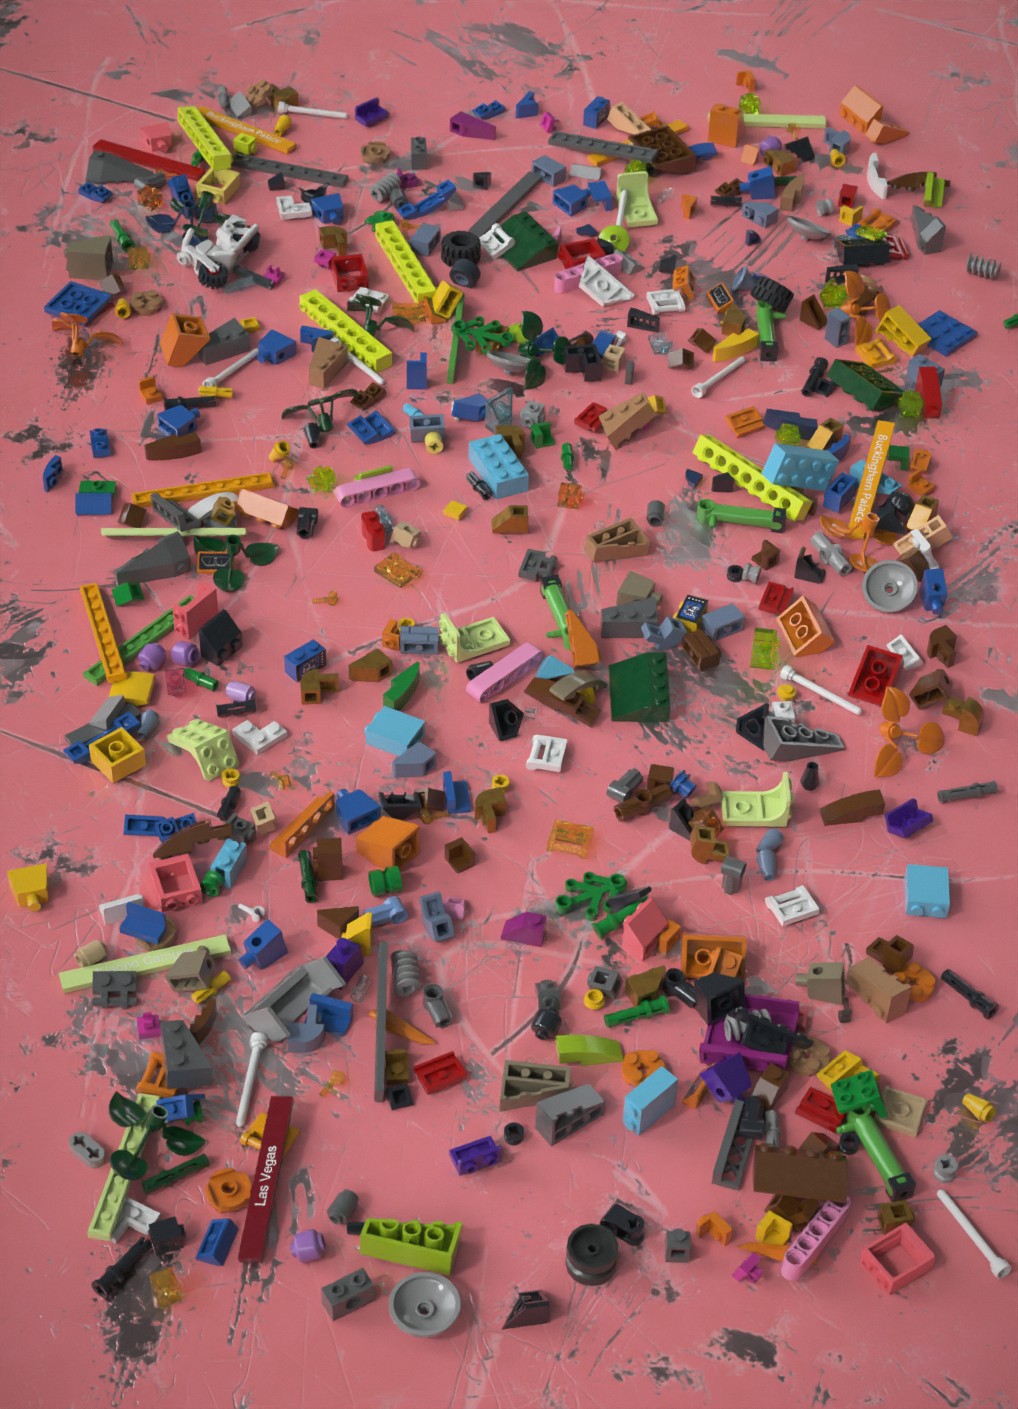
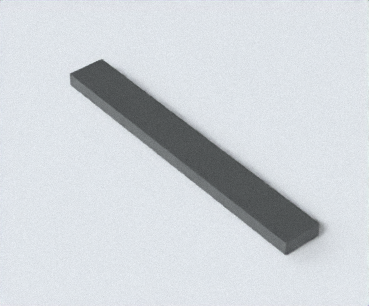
M554 131L548 140L549 145L653 164L659 155V151L656 149Z
M238 153L233 155V162L231 163V166L275 175L282 172L285 177L320 184L329 182L330 186L344 188L348 181V175Z
M529 171L468 232H472L480 238L491 230L494 224L499 223L542 181V175Z
M380 942L378 950L375 1102H383L388 942Z

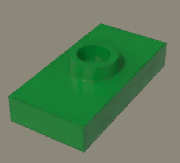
M81 480L78 492L112 493L114 497L116 481Z

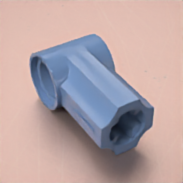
M397 896L388 898L383 905L363 910V915L368 912L372 913V927L390 921L393 924H399L408 917L401 899Z

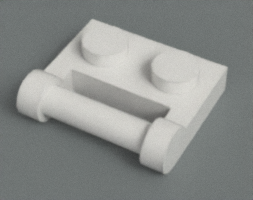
M498 223L494 224L491 230L480 237L481 247L494 260L515 245V240L509 237ZM498 234L505 243L501 244L494 236Z
M362 287L358 289L353 297L349 298V300L358 301L356 294H362L380 300L382 302L381 306L373 305V313L379 314L389 301L388 294Z
M678 290L647 292L646 298L653 315H658L661 312L685 311V304Z
M917 528L911 531L913 537L911 542L916 549H920L929 568L940 569L938 562L931 553L932 548L929 542Z
M534 735L532 740L533 747L530 758L527 759L526 768L529 770L543 769L560 772L568 739ZM546 745L543 759H537L540 747Z
M803 885L796 887V890L775 897L769 896L765 898L766 906L772 910L782 927L819 914V907Z

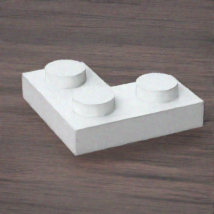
M292 196L276 197L281 220L312 217L310 203L294 204Z
M248 720L232 729L233 735L256 755H259L287 737V731L275 721L261 730Z
M126 1197L111 1242L116 1244L128 1227L149 1236L148 1224L160 1221L161 1213Z

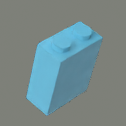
M383 706L380 712L375 714L371 724H368L364 730L366 744L401 756L409 747L414 746L424 737L425 721Z
M907 864L904 877L905 915L947 918L950 906L948 868Z
M661 1066L625 1096L623 1113L625 1127L639 1136L675 1106L678 1078Z

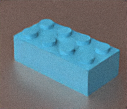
M501 434L469 442V459L496 500L528 491L529 474Z
M774 443L761 474L771 484L825 491L839 460L826 450Z

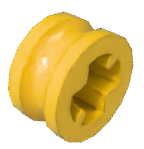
M411 618L400 619L398 622L399 633L401 634V626H415L414 620Z
M234 768L224 770L222 772L223 785L228 788L230 786H238L240 783L239 771Z
M505 775L494 776L492 778V789L502 787L503 793L508 792L509 778Z

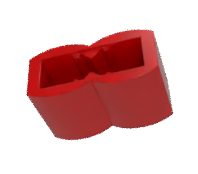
M375 511L362 513V536L367 540V547L372 552L384 550L385 528L380 523L378 513Z

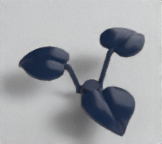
M186 200L183 202V209L180 208V212L174 222L173 218L167 214L146 216V221L154 231L166 233L171 231V226L176 225L182 214L184 218L190 219V224L193 225V217L195 220H198L202 209L200 206L196 209L194 201ZM215 203V205H214V211H215V212H217V204H216V203ZM209 208V210L204 211L201 222L212 223L216 220V218L212 217V210ZM187 232L183 233L182 240H184ZM193 234L189 245L196 247L203 241L208 240V236L198 237Z

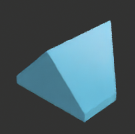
M553 655L542 659L535 677L549 680L574 673V669Z

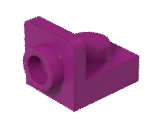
M397 168L396 175L401 180L400 189L418 187L415 173L403 174L401 168Z

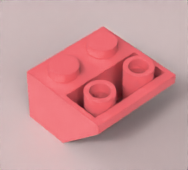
M649 897L644 903H640L636 911L632 915H628L624 920L622 949L643 961L659 945L658 938L664 930H668V922L652 898Z

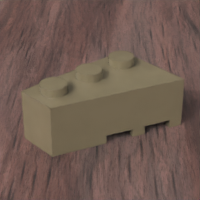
M505 1060L500 1094V1111L533 1106L538 1101L569 1091L571 1067Z

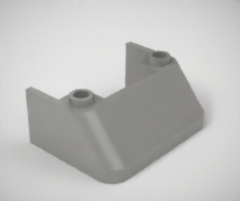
M324 956L293 969L242 1015V1018L247 1025L257 1032L267 1035L270 1041L277 1040V1042H280L290 1035L288 1031L289 1023H292L308 1008L312 992L330 997L332 995L330 992L333 989L342 987L346 983L327 957Z

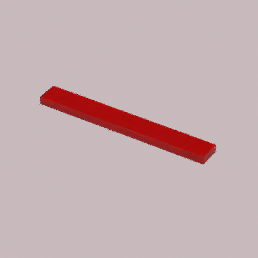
M100 139L93 145V151L108 152L129 162L177 176L186 174V177L191 180L199 181L205 175V169L103 139Z

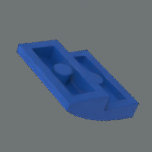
M377 410L365 418L360 415L347 423V426L364 445L382 441L395 434L394 428Z

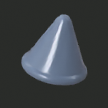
M743 266L736 274L732 283V290H752L756 281L747 266Z

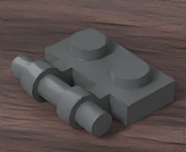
M528 549L519 569L518 577L536 581L538 576H552V571L557 566V557L552 555L550 558L545 557V552Z
M93 971L92 992L93 995L101 994V998H92V1006H101V1008H108V1006H121V1008L136 1006V997H127V994H136V971ZM108 994H121V997H108Z

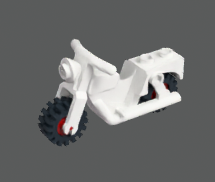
M232 214L216 232L217 246L210 240H205L195 248L189 245L194 234V230L190 228L183 240L182 249L177 254V260L184 267H188L190 264L194 267V271L198 275V281L202 286L206 285V288L211 287V289H214V287L216 289H219V287L223 288L226 285L228 273L232 272L234 267L248 253L258 249L260 241L259 226L254 224L251 228L249 225L246 227L247 220Z

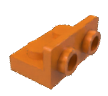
M689 265L678 267L673 273V290L682 289L683 294L687 295L689 300L695 298L696 279Z
M717 946V949L711 952L709 962H711L709 971L705 970L703 976L717 973L737 977L744 956Z

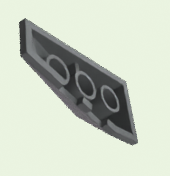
M94 150L88 162L86 183L88 181L100 185L115 181V184H120L122 181L134 183L137 177L142 176L146 178L153 175V172L111 153Z
M914 205L911 222L918 249L924 255L941 252L946 225L939 217L932 216V213H926L924 209Z
M177 531L162 537L153 548H146L143 551V555L137 559L132 558L115 570L116 585L120 586L126 582L142 583L172 578L191 571L190 556L180 532Z
M766 716L764 748L772 761H791L839 752L845 749L838 734L819 728L815 730L808 729L803 723L795 725L789 723V719L783 717Z

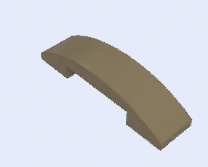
M582 670L563 677L549 691L565 701L574 698L579 690L592 687L595 691L607 688L608 684L593 673Z

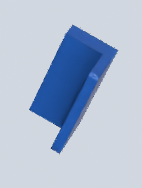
M606 181L588 182V188L594 202L602 201L605 210L611 211L612 195Z
M554 327L538 335L537 340L532 343L537 345L538 349H551L554 347V341L559 336ZM537 352L535 356L538 357L545 352Z
M420 352V360L407 361V389H427V352Z
M75 493V513L77 515H111L113 494Z
M451 771L443 772V789L445 791L447 814L471 812L467 782H453Z
M128 902L126 904L127 916L119 927L120 933L158 945L167 931L166 914Z
M312 992L309 1003L317 1005L318 1013L322 1014L321 1024H324V1031L345 1036L353 1019V1004Z
M185 1094L156 1100V1104L167 1109L168 1116L166 1120L168 1122L194 1117L193 1101L205 1099V1094Z

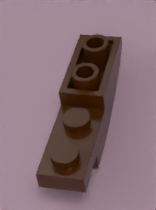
M928 172L900 175L887 181V185H891V188L894 189L906 187L907 191H915V189L920 188V185L925 187ZM933 172V173H934V177H933V178H936V177H937V172ZM950 180L944 181V188L950 187Z
M534 677L524 690V693L554 711L560 709L589 727L592 726L601 711L585 701L586 696L578 692L574 698L565 701L561 700L549 691L556 682Z
M207 819L186 826L164 840L154 850L153 858L164 860L171 858V855L179 854V856L191 854V851L195 849V842L205 844L213 838H218V840L230 838L234 831L232 823L212 826L211 819Z

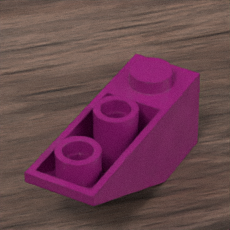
M462 111L450 118V132L462 137L496 139V126Z

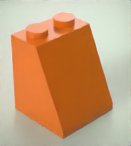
M715 103L710 110L708 142L736 148L745 134L744 112L737 107Z
M171 313L160 342L168 366L183 367L209 342L210 336L203 317Z
M382 816L379 820L374 821L367 830L357 836L356 852L382 870H385V867L395 865L400 870L419 854L420 826Z

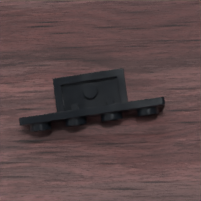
M738 1007L728 1012L727 1016L747 1024L741 1045L752 1050L784 1055L788 1043L803 1050L813 1046L814 1042L809 1040L806 1035L801 1033L795 1034L788 1031L789 1028L784 1025H775L769 1022V1019L766 1017L750 1014V1011L746 1008Z

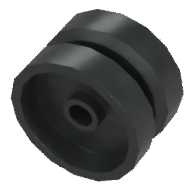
M591 1223L581 1225L573 1230L567 1241L565 1265L568 1274L575 1281L589 1286L600 1285L611 1279L615 1273L618 1242L616 1236L608 1228Z

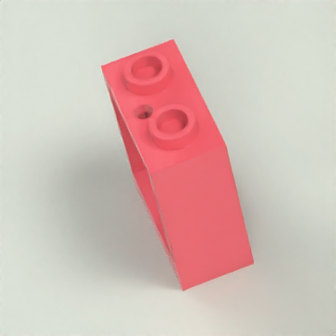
M189 854L148 863L150 879L162 913L202 903L201 887ZM185 874L189 875L193 887L164 894L160 883L161 880Z
M904 1223L862 1249L860 1262L862 1267L872 1274L878 1286L891 1295L932 1270L936 1256L911 1227ZM900 1244L917 1264L892 1278L876 1257Z

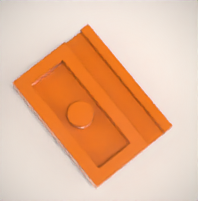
M755 406L726 415L724 419L732 432L736 434V438L766 427L763 424V418Z

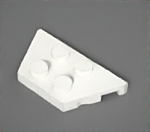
M590 256L587 257L579 287L602 307L634 298L635 294Z

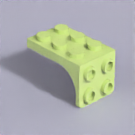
M643 171L619 174L616 201L619 206L622 191L626 190L628 192L624 212V220L627 227L635 228L638 226L658 225V218L648 194V173Z
M446 613L440 614L439 641L446 647L448 655L453 657L456 663L510 645L509 637L494 617L455 628Z
M200 719L190 721L189 725L176 728L171 734L167 735L169 743L189 751L194 756L200 766L204 779L207 781L222 775L224 770L236 768L239 765L228 730Z
M783 772L781 783L769 791H722L721 811L723 826L787 827V821L791 819L792 815L790 805L794 803V795L790 793V790H792V779L788 778V772Z

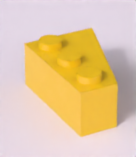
M900 305L887 311L875 330L876 334L881 333L886 337V340L895 342L897 347L911 356L926 349L931 340L930 336Z

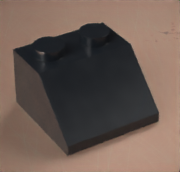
M225 609L199 629L201 657L216 666L226 661L243 646L242 632Z
M711 973L694 981L695 1009L708 1026L725 1019L728 1012L735 1008H745V982L742 978Z

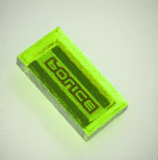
M869 225L855 229L856 235L873 241L887 237V232Z

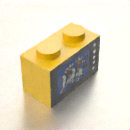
M687 594L685 600L681 601L679 605V612H676L673 618L683 622L687 633L699 630L702 615L707 613L708 600Z

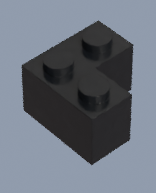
M596 344L563 347L562 363L565 373L582 371L584 381L601 380L602 363Z

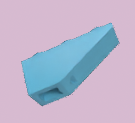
M862 459L850 467L849 475L858 479L857 489H859L866 462ZM882 472L877 493L891 495L901 488L902 484Z

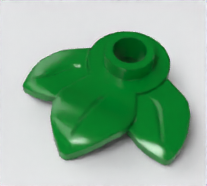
M377 211L374 212V215L367 217L364 222L373 224L372 232H374L375 224L394 221L395 216L393 213Z

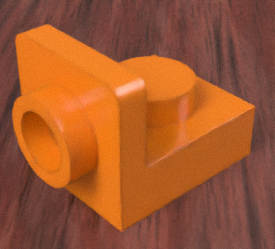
M750 70L737 72L736 85H744L749 92H755L756 79Z
M655 111L639 117L650 128L654 125L659 128L663 124L661 116H657Z
M688 194L682 195L681 208L684 211L683 218L690 219L696 211L697 197Z
M154 376L138 380L139 394L146 405L163 401L162 394L156 387Z
M915 449L909 470L916 471L922 468L923 473L926 474L932 453L925 449Z
M922 468L911 472L908 477L907 488L919 496L923 494L929 495L935 490V485L922 477Z
M390 618L382 632V646L399 651L401 636L397 628V620Z
M665 917L668 922V930H664L660 934L658 941L659 951L666 955L680 940L681 926Z
M715 1211L708 1215H703L697 1221L696 1235L699 1238L709 1231L712 1238L720 1241L724 1246L731 1242L733 1228Z

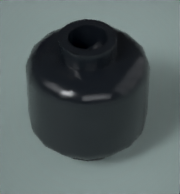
M544 1007L537 1010L531 1024V1029L536 1033L535 1036L538 1039L546 1041L557 1036L562 1018L556 1009Z

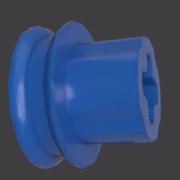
M682 770L673 779L669 787L673 790V794L678 792L687 799L694 792L697 785L689 779L691 775L686 774L685 770Z

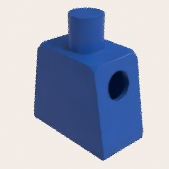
M771 166L748 173V182L740 183L741 193L749 191L750 197L753 200L775 199L774 174Z
M576 185L553 190V204L571 217L587 207L588 198L591 196L588 188L582 190Z
M339 193L311 199L312 213L323 224L332 222L336 225L344 219V208Z
M271 329L258 343L259 354L257 359L260 363L269 361L278 365L297 354L296 341Z
M182 405L157 414L158 428L169 436L176 434L178 437L187 435L197 429L196 419L200 417V412L197 408L189 411Z
M925 569L919 593L924 610L932 611L935 615L943 613L947 598L943 569Z
M341 789L337 793L336 813L348 835L371 825L374 821L381 818V806L361 789L351 793L347 789Z
M267 919L244 941L246 954L240 957L238 961L245 969L253 963L259 969H264L286 955L288 950L282 931Z

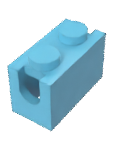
M227 838L212 863L211 871L222 874L225 870V876H223L225 883L223 887L231 889L247 861L246 843L241 842L239 845L238 842Z

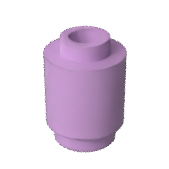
M231 681L227 685L226 696L238 702L255 699L256 691H254V687L251 685Z

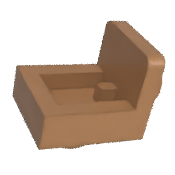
M706 782L708 793L691 798L692 806L700 807V810L711 808V804L721 802L722 791L717 782Z

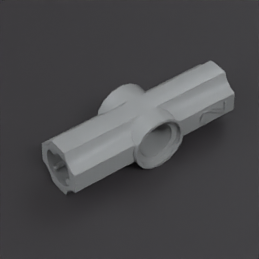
M821 531L811 537L810 543L817 549L820 559L824 564L829 563L842 577L852 570V565L843 556V551L839 544H833Z

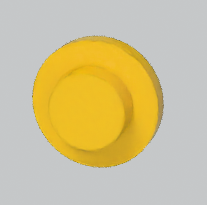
M789 684L779 686L777 691L782 701L793 700L797 692L796 688Z
M591 989L584 996V1004L589 1009H600L605 1004V997L600 990Z

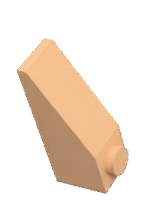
M623 102L612 106L607 120L617 129L631 134L652 130Z
M939 515L917 528L929 542L932 549L938 548L952 539L947 526ZM911 533L893 543L900 555L918 550L911 542L913 539Z

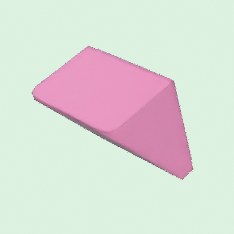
M559 226L551 235L558 242V247L562 239V226Z
M446 897L444 902L445 913L451 916L453 920H463L466 900Z

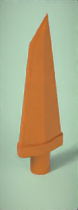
M372 1009L369 1017L375 1020L376 1010ZM386 1009L385 1031L422 1045L438 1044Z
M749 1242L737 1246L738 1248L781 1262L784 1260L786 1251L790 1248L788 1245ZM818 1256L812 1262V1265H817Z

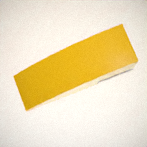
M749 328L740 335L732 333L714 347L712 361H724L750 352L758 345L759 333Z

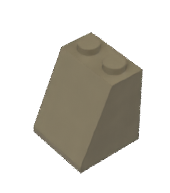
M107 235L69 242L68 248H65L64 256L67 258L66 271H69V278L103 280L108 277L114 263L111 236Z

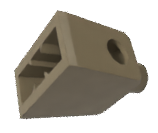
M629 571L617 592L616 606L651 597H656V604L660 605L663 595L655 592V582L653 580Z
M199 946L196 951L182 953L167 972L165 978L174 992L208 989L216 966L209 955L210 950L206 946Z
M811 963L808 974H796V986L807 987L810 999L843 1005L846 990L844 963Z

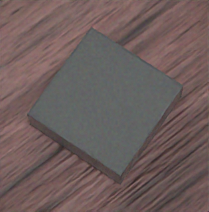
M628 361L625 384L631 385L634 374V362Z

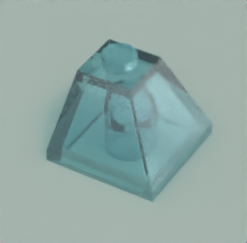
M512 387L486 400L485 428L494 434L495 426L512 425Z

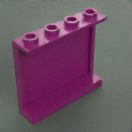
M745 993V1008L750 1013L753 1010L759 1012L761 1009H766L773 1024L784 1025L789 1028L788 1031L796 1034L800 1016L799 1001ZM725 1019L709 1025L704 1043L700 1044V1063L716 1064L722 1059L740 1052L746 1069L757 1072H764L770 1063L787 1071L793 1047L792 1044L788 1043L784 1055L755 1051L741 1045L742 1033L739 1040H736L734 1035H732L731 1041H727L724 1025Z

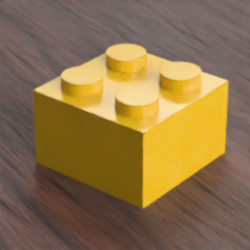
M122 727L89 744L91 762L112 783L146 766L144 748Z

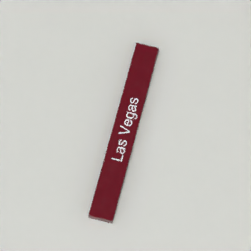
M271 1096L238 1254L239 1262L262 1263L294 1104L292 1096Z

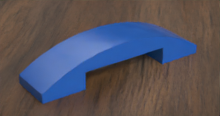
M448 179L436 186L437 192L415 205L409 202L397 209V212L404 220L425 216L443 205L454 194L456 186Z
M129 711L113 720L114 726L84 744L79 740L63 751L74 764L91 761L89 744L121 727L132 735L140 726V722Z

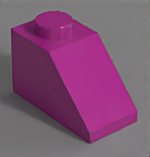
M524 912L506 920L501 939L542 947L546 933L547 916Z

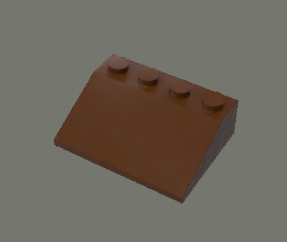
M668 125L628 136V139L635 146L659 151V155L652 164L655 169L677 174H687L695 171L696 155Z
M771 1143L755 1145L752 1170L754 1192L842 1203L847 1202L846 1155H842L838 1151L821 1153L818 1149L807 1148L806 1151L797 1150L796 1147L789 1145L780 1148L774 1147Z

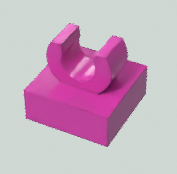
M545 112L540 126L546 132L551 133L552 129L557 128L554 124L559 122L557 117H553L550 112Z
M321 249L314 257V262L318 263L319 267L327 266L326 269L329 270L331 267V257H335L336 253Z
M270 265L264 277L274 281V285L277 286L285 278V273L280 271L279 267L272 269V265Z
M144 1012L142 1017H137L139 1040L161 1037L158 1014L152 1015L151 1012Z
M753 1252L741 1263L732 1276L738 1282L746 1277L753 1284L764 1273L759 1267L755 1266L761 1258Z

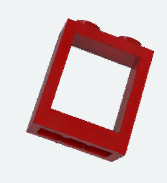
M592 238L561 244L558 259L563 263L566 270L586 262L587 257L573 259L572 257L590 254V257L596 260L607 255L596 239Z
M362 254L331 257V272L337 292L354 291L360 287L369 289V275ZM360 272V275L339 277L338 273Z

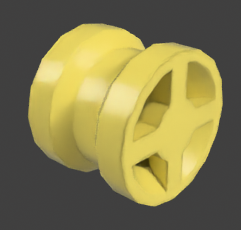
M431 432L425 436L427 451L431 454L440 453L443 449L441 435L437 432Z

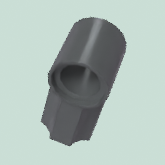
M162 172L146 178L139 176L134 181V187L146 196L150 195L153 189L167 184Z
M635 768L629 769L618 781L613 780L607 789L606 795L619 803L630 799L632 792L643 782V776L640 774V771Z
M726 856L721 867L724 893L732 895L739 892L741 880L747 866L746 862Z
M438 984L427 985L423 991V1006L429 1011L436 1028H446L453 1023L454 1019L443 997V990Z

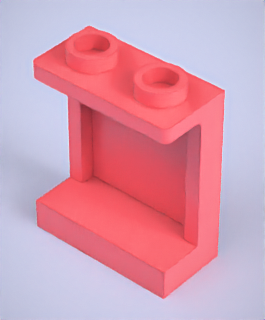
M204 581L197 584L198 596L186 606L182 607L177 603L172 605L175 632L188 640L197 634L204 624L218 614L217 589Z

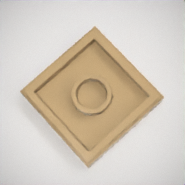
M885 1086L882 1097L888 1116L880 1119L876 1111L874 1117L876 1124L880 1127L916 1138L928 1099Z

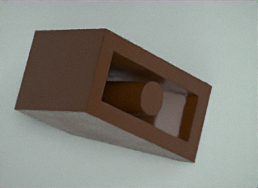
M772 1063L769 1064L760 1076L751 1095L758 1096L764 1101L763 1117L766 1111L773 1109L784 1094L789 1081L790 1073Z

